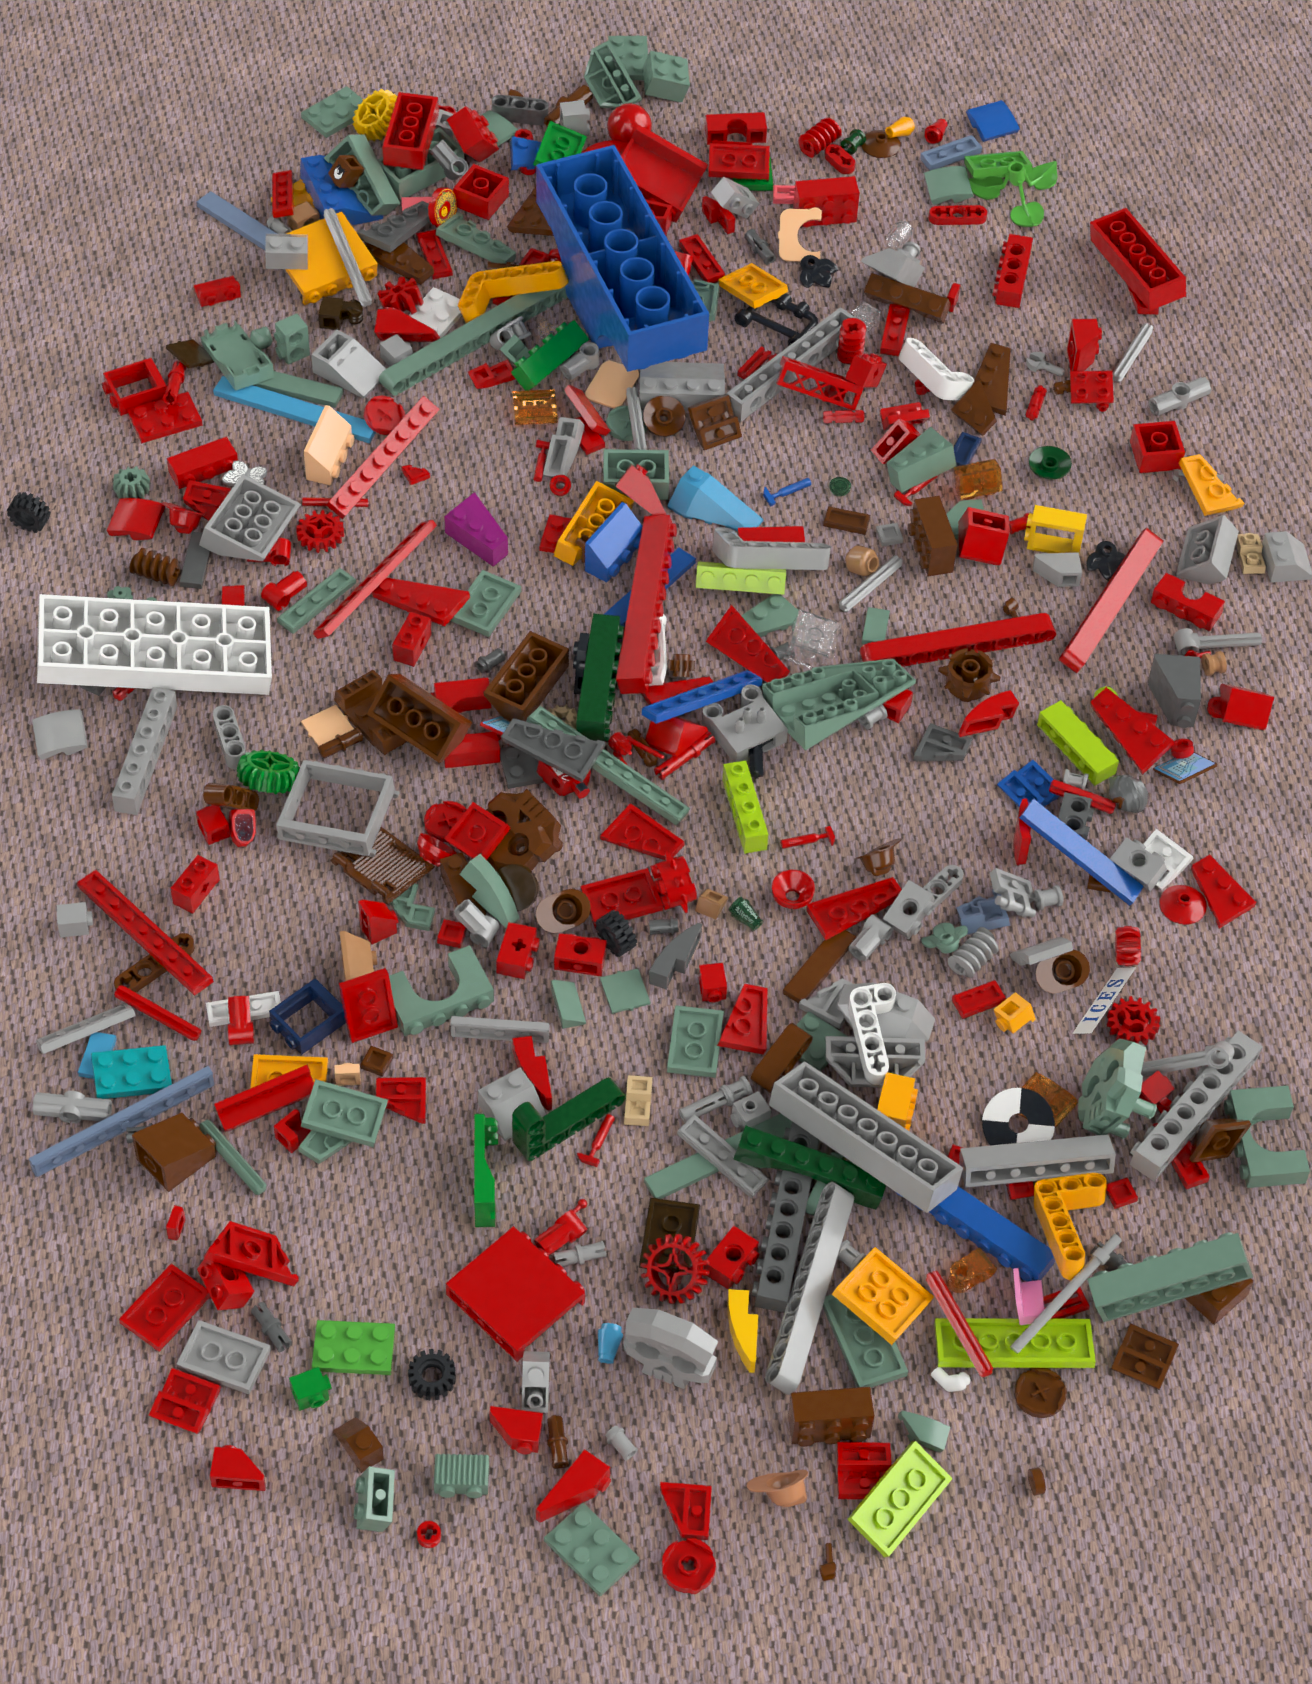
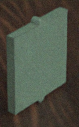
M638 968L625 972L617 971L616 974L600 977L612 1014L625 1010L633 1011L634 1008L650 1005L651 1002Z

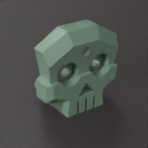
M1118 1039L1094 1060L1082 1083L1083 1095L1079 1098L1078 1115L1079 1121L1083 1122L1082 1128L1096 1135L1111 1133L1121 1139H1125L1130 1132V1125L1123 1122L1129 1118L1132 1111L1148 1119L1153 1118L1157 1109L1156 1104L1138 1098L1142 1088L1143 1076L1141 1071L1146 1047L1132 1041Z

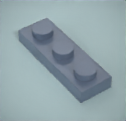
M970 135L922 152L920 159L929 170H934L964 159V156L980 154L982 146Z

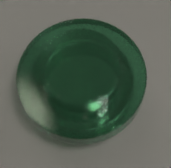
M836 477L830 481L829 488L834 495L845 496L851 490V483L844 477Z

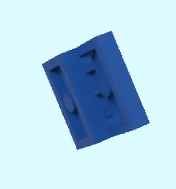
M1002 100L966 111L972 127L977 128L983 142L1017 133L1020 130L1012 112Z
M1033 759L1018 772L1013 770L997 784L1019 808L1022 799L1027 798L1028 803L1035 799L1045 807L1060 797L1049 792V786L1054 779Z

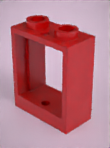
M152 358L103 373V391L105 395H110L111 406L113 409L117 408L120 416L128 414L127 409L163 399L167 387ZM146 378L152 386L151 389L123 398L119 397L115 389Z

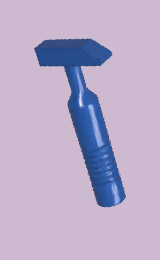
M805 478L779 489L777 493L772 495L764 487L763 496L767 503L773 506L776 504L774 498L784 497L811 486V480Z

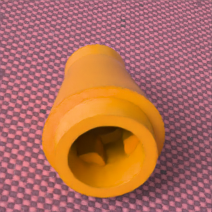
M903 116L892 125L886 127L885 133L888 138L909 136L914 131L915 125L910 117Z

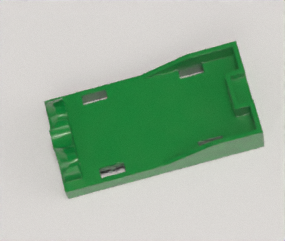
M474 1114L475 1227H495V1179L485 1160V1146L498 1145V1134L496 1133L498 1132V1121L492 1117L485 1118V1114Z

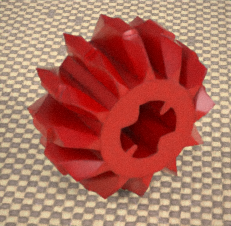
M1118 927L1115 931V954L1118 965H1138L1141 961V934L1138 927Z

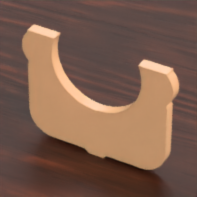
M811 208L810 210L786 209L781 213L778 239L779 256L782 260L801 262L802 258L807 255H813L820 259V251L810 252L805 250L799 244L797 234L805 222L810 220L821 221L822 210L819 208Z

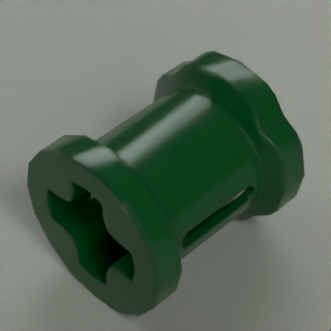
M853 129L850 132V136L841 141V147L847 153L853 155L857 148L866 142L865 134L859 129Z

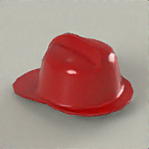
M162 502V505L169 508L170 524L179 533L190 534L192 530L197 529L201 517L206 516L180 505Z

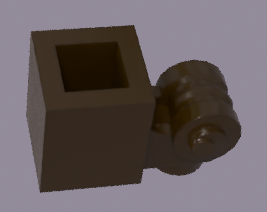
M322 297L318 314L319 328L340 330L344 319H349V322L354 325L360 324L363 321V307L358 300L347 302L343 301V298Z

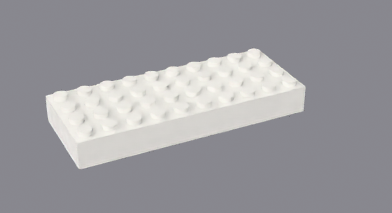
M42 594L39 596L37 683L144 689L157 687L168 690L269 695L272 679L269 607Z

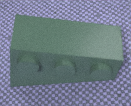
M932 427L928 428L887 462L890 483L901 493L957 466L953 445Z

